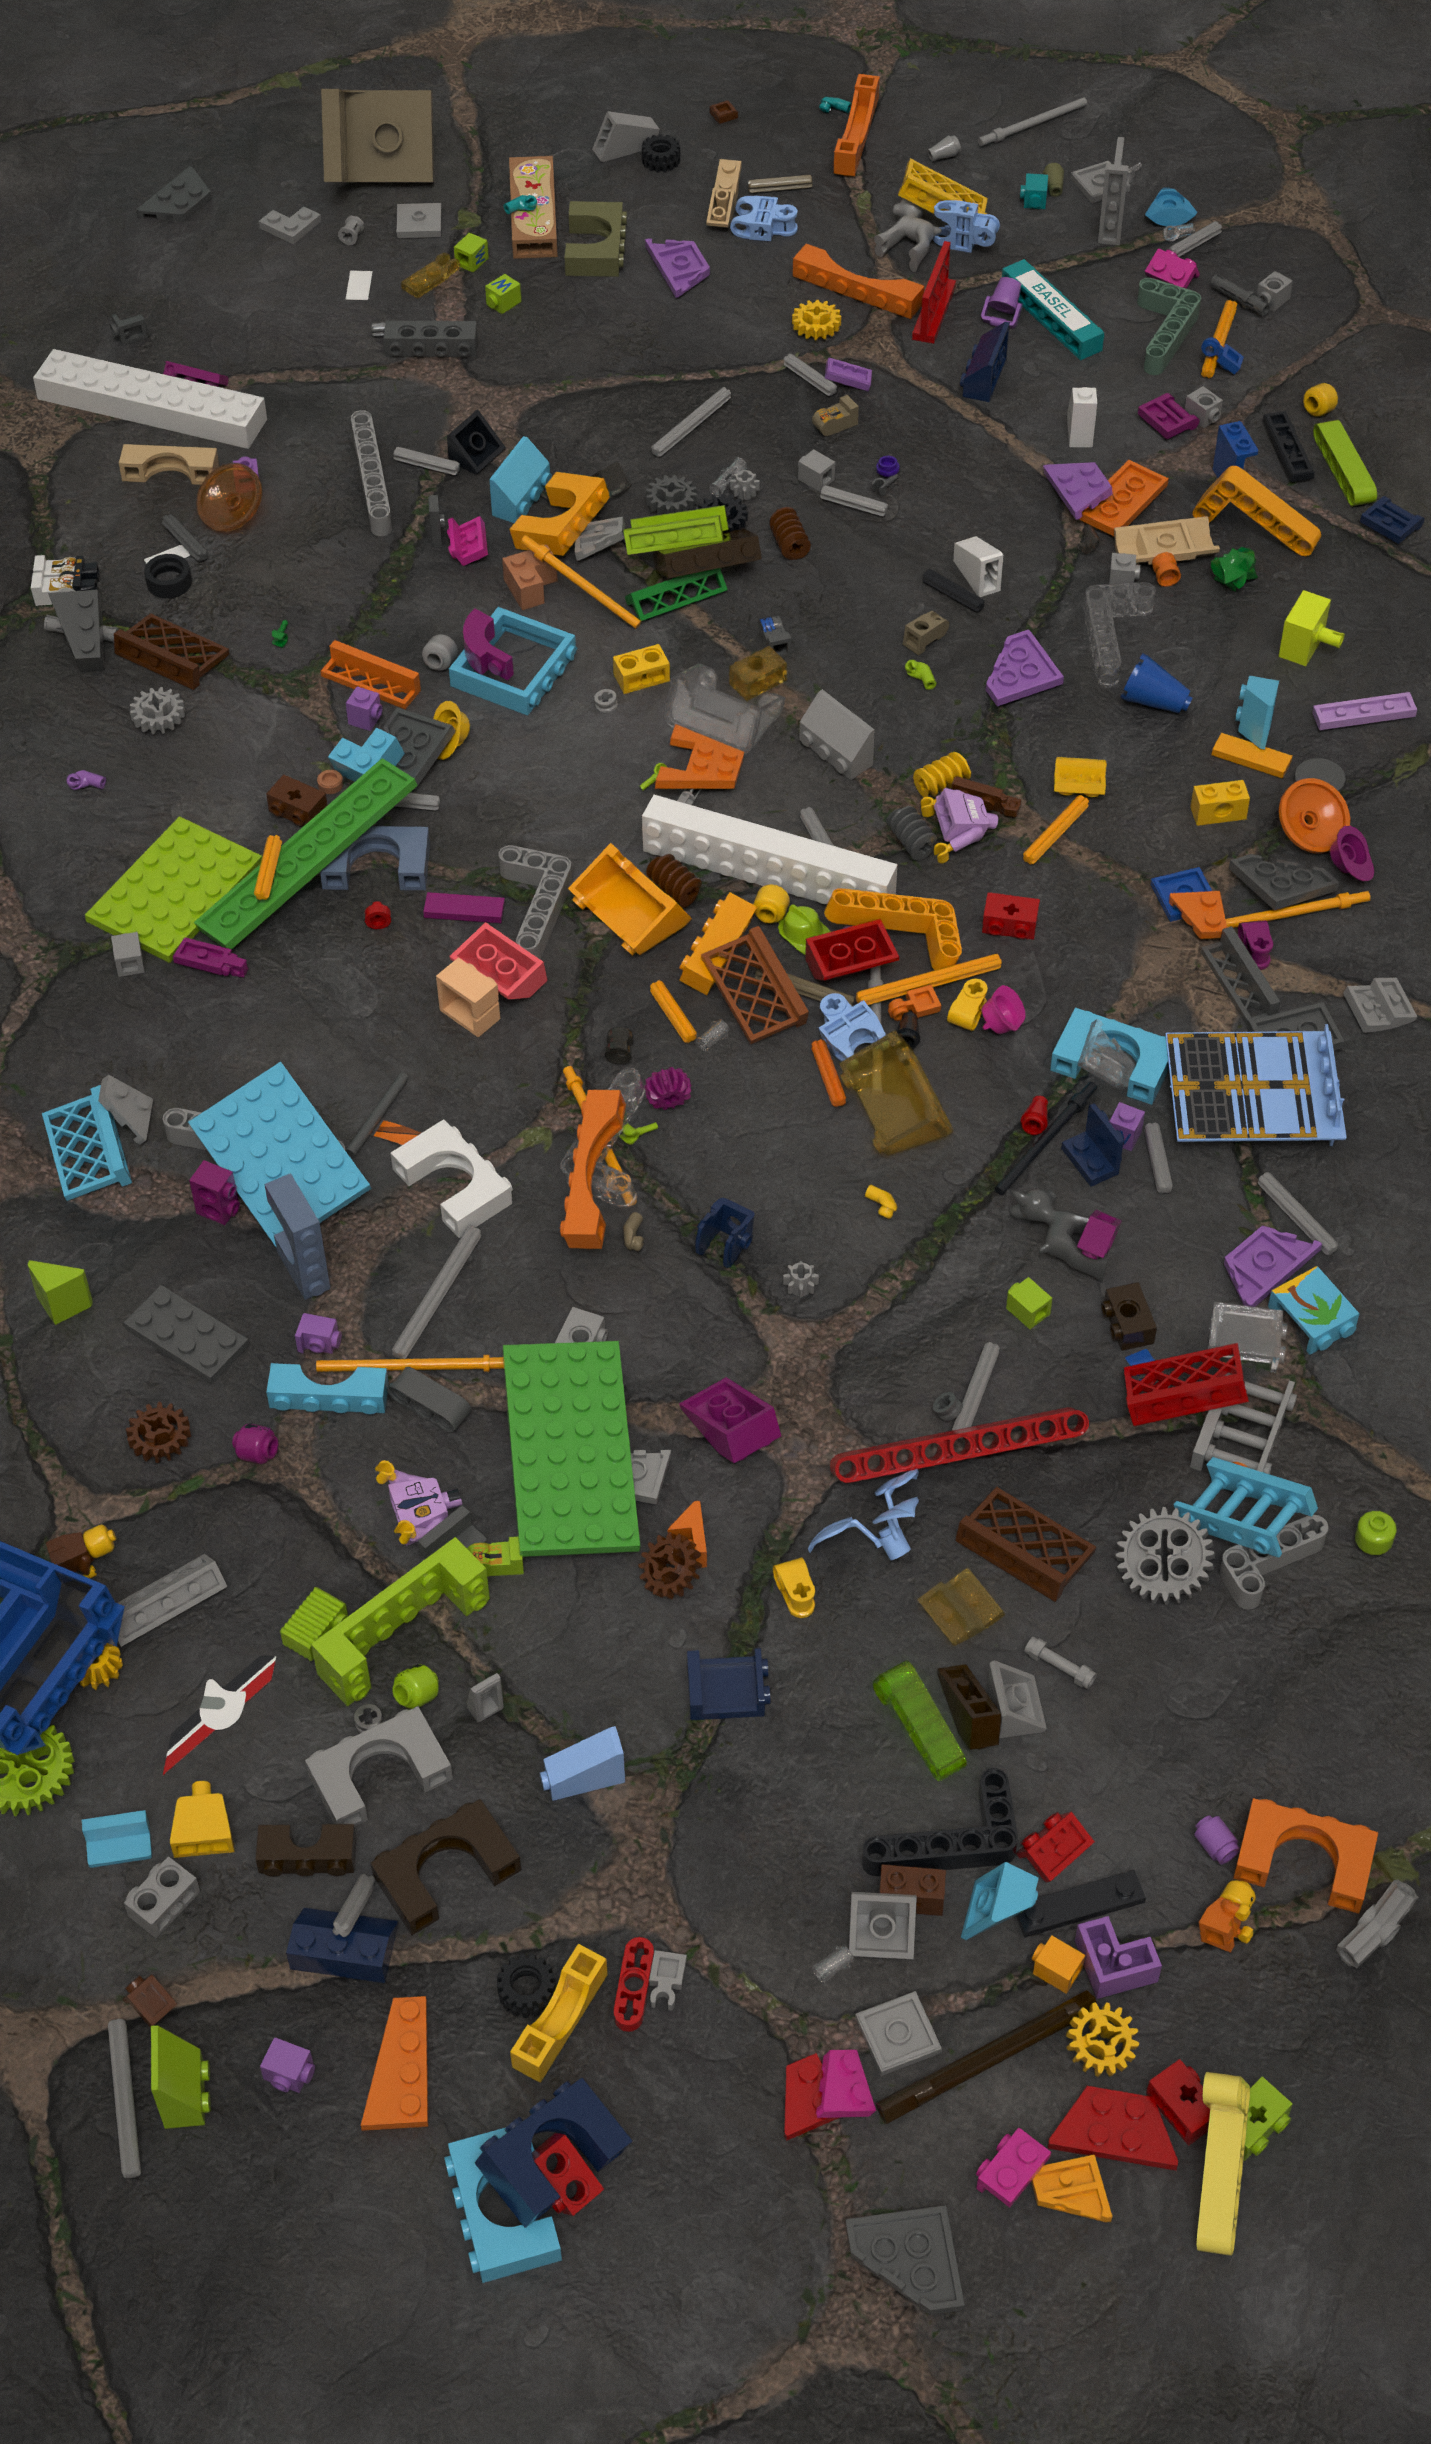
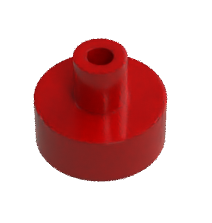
M376 901L366 908L364 914L365 923L368 927L383 929L390 925L391 911L387 906Z

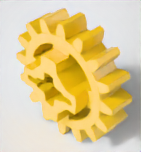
M808 300L807 305L801 303L799 308L794 309V314H792L793 329L798 330V335L805 334L806 339L810 336L814 337V340H817L820 336L823 339H826V335L834 336V331L838 332L839 326H841L840 310H835L834 304L828 306V301L822 304L819 300L813 303Z
M1095 2002L1089 2007V2012L1083 2007L1078 2012L1079 2018L1073 2017L1070 2021L1071 2026L1075 2029H1069L1066 2033V2037L1073 2039V2042L1067 2046V2050L1076 2051L1077 2055L1073 2058V2062L1076 2063L1082 2060L1084 2062V2072L1093 2067L1095 2068V2076L1099 2077L1105 2069L1110 2077L1116 2073V2067L1122 2072L1127 2067L1126 2061L1131 2062L1136 2055L1130 2050H1134L1139 2046V2042L1132 2040V2037L1138 2033V2029L1129 2028L1128 2024L1131 2022L1132 2017L1129 2016L1123 2019L1120 2016L1122 2013L1121 2007L1112 2012L1110 2011V2003L1106 2002L1102 2009L1099 2010ZM1090 2021V2033L1082 2036L1085 2024ZM1100 2034L1101 2038H1107L1110 2040L1105 2045L1104 2041H1098L1097 2039H1094ZM1123 2042L1120 2055L1115 2057V2046ZM1088 2051H1089L1090 2053H1092L1093 2055H1095L1097 2058H1095V2057H1093L1092 2055H1090V2054L1088 2053Z

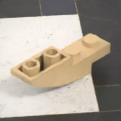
M720 159L715 187L711 195L706 222L707 226L729 227L739 191L741 161Z

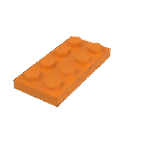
M1128 460L1108 480L1112 486L1113 494L1099 502V505L1095 508L1090 509L1087 507L1083 510L1082 517L1079 520L1114 536V528L1129 526L1168 486L1169 478Z

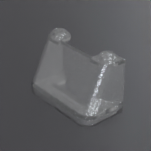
M700 663L673 676L664 710V718L667 724L673 728L675 724L741 750L744 754L755 748L783 710L786 699L775 693H767L761 697L758 706L720 692L716 690L718 685L716 672L712 668Z

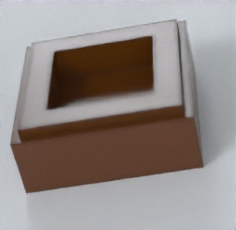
M729 100L709 106V113L719 124L738 118V111Z

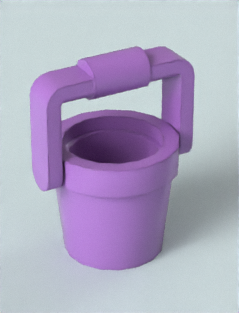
M1009 277L1000 278L993 295L986 297L981 313L983 322L990 323L991 326L995 327L1004 322H1010L1009 328L1013 329L1016 327L1022 309V304L1018 303L1021 289L1019 281ZM989 305L1003 313H1015L1013 321L986 316Z

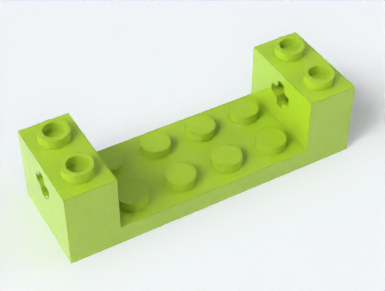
M454 1537L311 1644L317 1675L346 1706H349L354 1701L363 1699L371 1689L367 1660L364 1657L370 1648L380 1640L388 1639L394 1630L404 1622L412 1621L424 1607L436 1603L443 1593L466 1617L473 1611L482 1609L490 1599L486 1567Z

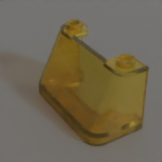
M896 1030L839 1063L844 1072L840 1074L842 1081L848 1089L853 1087L858 1093L875 1127L874 1135L876 1138L872 1139L880 1154L884 1152L889 1156L944 1138L954 1132L917 1056Z

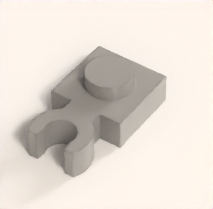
M654 1951L649 1986H656V1988L650 1995L651 2008L656 2007L658 1998L666 1997L668 1999V2010L672 2011L674 2009L675 1994L672 1989L682 1990L687 1955Z

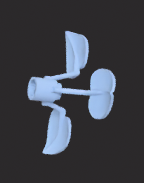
M918 1469L890 1479L875 1491L876 1496L885 1494L889 1509L872 1521L873 1524L885 1520L888 1522L889 1526L878 1532L881 1536L879 1539L857 1519L849 1517L834 1522L822 1529L811 1541L808 1547L809 1553H811L817 1543L850 1527H857L875 1543L877 1548L883 1546L890 1560L899 1558L909 1552L911 1548L899 1527L897 1518L915 1517V1508L919 1499L914 1497L893 1506L891 1495L895 1488L904 1485L910 1479L916 1480L919 1474Z

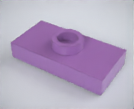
M828 358L825 379L869 391L872 376L871 369Z

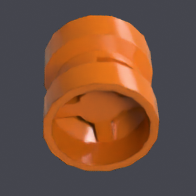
M1164 552L1154 557L1152 567L1156 573L1158 583L1164 587L1175 585L1180 580L1181 573L1174 555Z

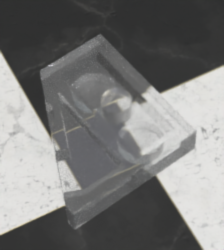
M1096 1019L1091 1023L1078 1066L1116 1088L1124 1090L1128 1087L1129 1078L1135 1064L1127 1054L1123 1053L1121 1046L1115 1038L1109 1039L1101 1028L1104 1024L1099 1019Z

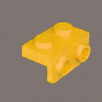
M1057 757L1054 772V792H1059L1062 795L1084 793L1088 797H1097L1099 794L1105 795L1106 760Z

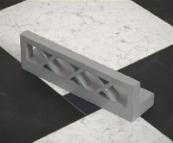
M203 1554L119 1601L118 1604L125 1606L118 1645L124 1646L226 1588V1582L216 1562L206 1554Z

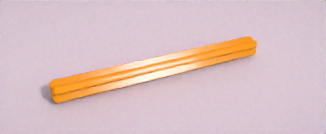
M992 954L861 990L856 993V1001L860 1003L864 1000L867 1005L906 995L907 991L928 985L935 987L1000 969L1002 960L998 954Z

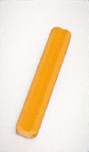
M269 835L266 840L254 890V895L258 900H267L270 895L282 845V840H280L278 835Z
M660 980L650 985V992L685 1043L694 1041L697 1038L696 1030L665 984Z

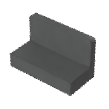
M461 1505L418 1540L419 1555L425 1560L454 1537L466 1548L474 1543H487V1539L472 1525L470 1511Z

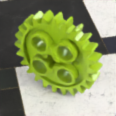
M54 1725L48 1727L40 1735L46 1746L19 1755L0 1747V1774H7L4 1778L0 1779L1 1814H5L11 1808L13 1815L17 1816L20 1809L24 1808L26 1814L30 1815L31 1807L36 1806L41 1812L43 1811L42 1802L47 1801L51 1805L55 1804L52 1795L63 1796L64 1792L61 1785L71 1784L67 1775L74 1774L71 1764L75 1762L71 1753L72 1749L69 1742H65L64 1734L62 1732L57 1734ZM49 1755L45 1760H38L41 1756ZM30 1782H36L32 1787H25Z

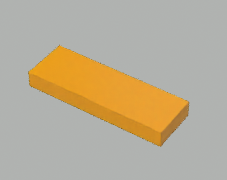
M1224 733L1220 734L1212 749V756L1282 779L1292 762V755L1267 747L1260 749L1252 742Z

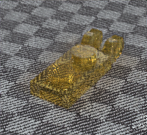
M443 252L436 257L435 261H432L403 280L401 288L414 297L420 298L454 274L460 266V261L454 258L450 260V255Z

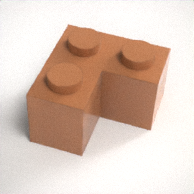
M530 550L502 558L504 581L522 610L544 604V585L558 581L557 570L547 562L538 560L534 557L535 553Z

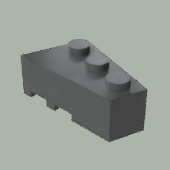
M98 590L48 593L80 672L105 670L102 602Z

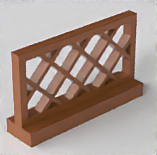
M759 926L749 929V934L701 954L702 961L750 1044L795 1025L798 1028L807 1023L809 1011ZM746 944L751 952L749 958L735 955V949ZM720 956L727 958L728 961L725 969L714 966L710 959ZM731 960L746 964L743 975L728 970ZM749 966L761 969L763 973L761 980L746 976ZM726 976L741 980L737 990L725 986L724 980ZM744 982L759 986L755 996L740 992ZM762 987L774 992L775 998L773 1002L759 998ZM738 997L753 1002L750 1012L737 1007ZM756 1003L771 1008L768 1018L753 1013ZM774 1009L785 1012L789 1019L779 1022L771 1019ZM750 1020L765 1023L764 1030L753 1034L749 1028Z

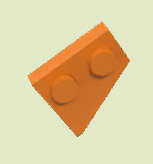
M1220 891L1170 893V905L1177 906L1182 912L1181 917L1193 927V931L1200 939L1221 938L1222 929L1227 928Z

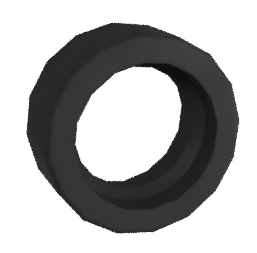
M162 554L150 559L145 565L146 585L148 591L154 596L169 599L179 597L191 587L190 566L188 561L182 556ZM165 572L180 573V576L172 580L156 579L158 575Z

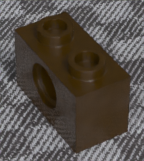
M1139 1282L1106 1289L1105 1299L1101 1302L1103 1316L1109 1318L1112 1339L1118 1341L1121 1351L1154 1344L1157 1326Z

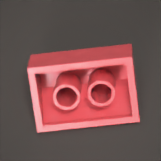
M486 922L449 956L452 961L459 957L467 964H472L477 971L486 977H491L498 985V993L508 1000L530 998L548 981L542 960Z

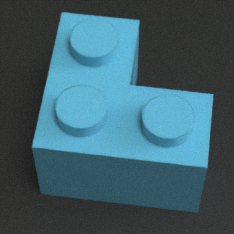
M376 728L362 747L342 738L328 758L336 771L355 782L381 758L396 766L405 753L395 736Z

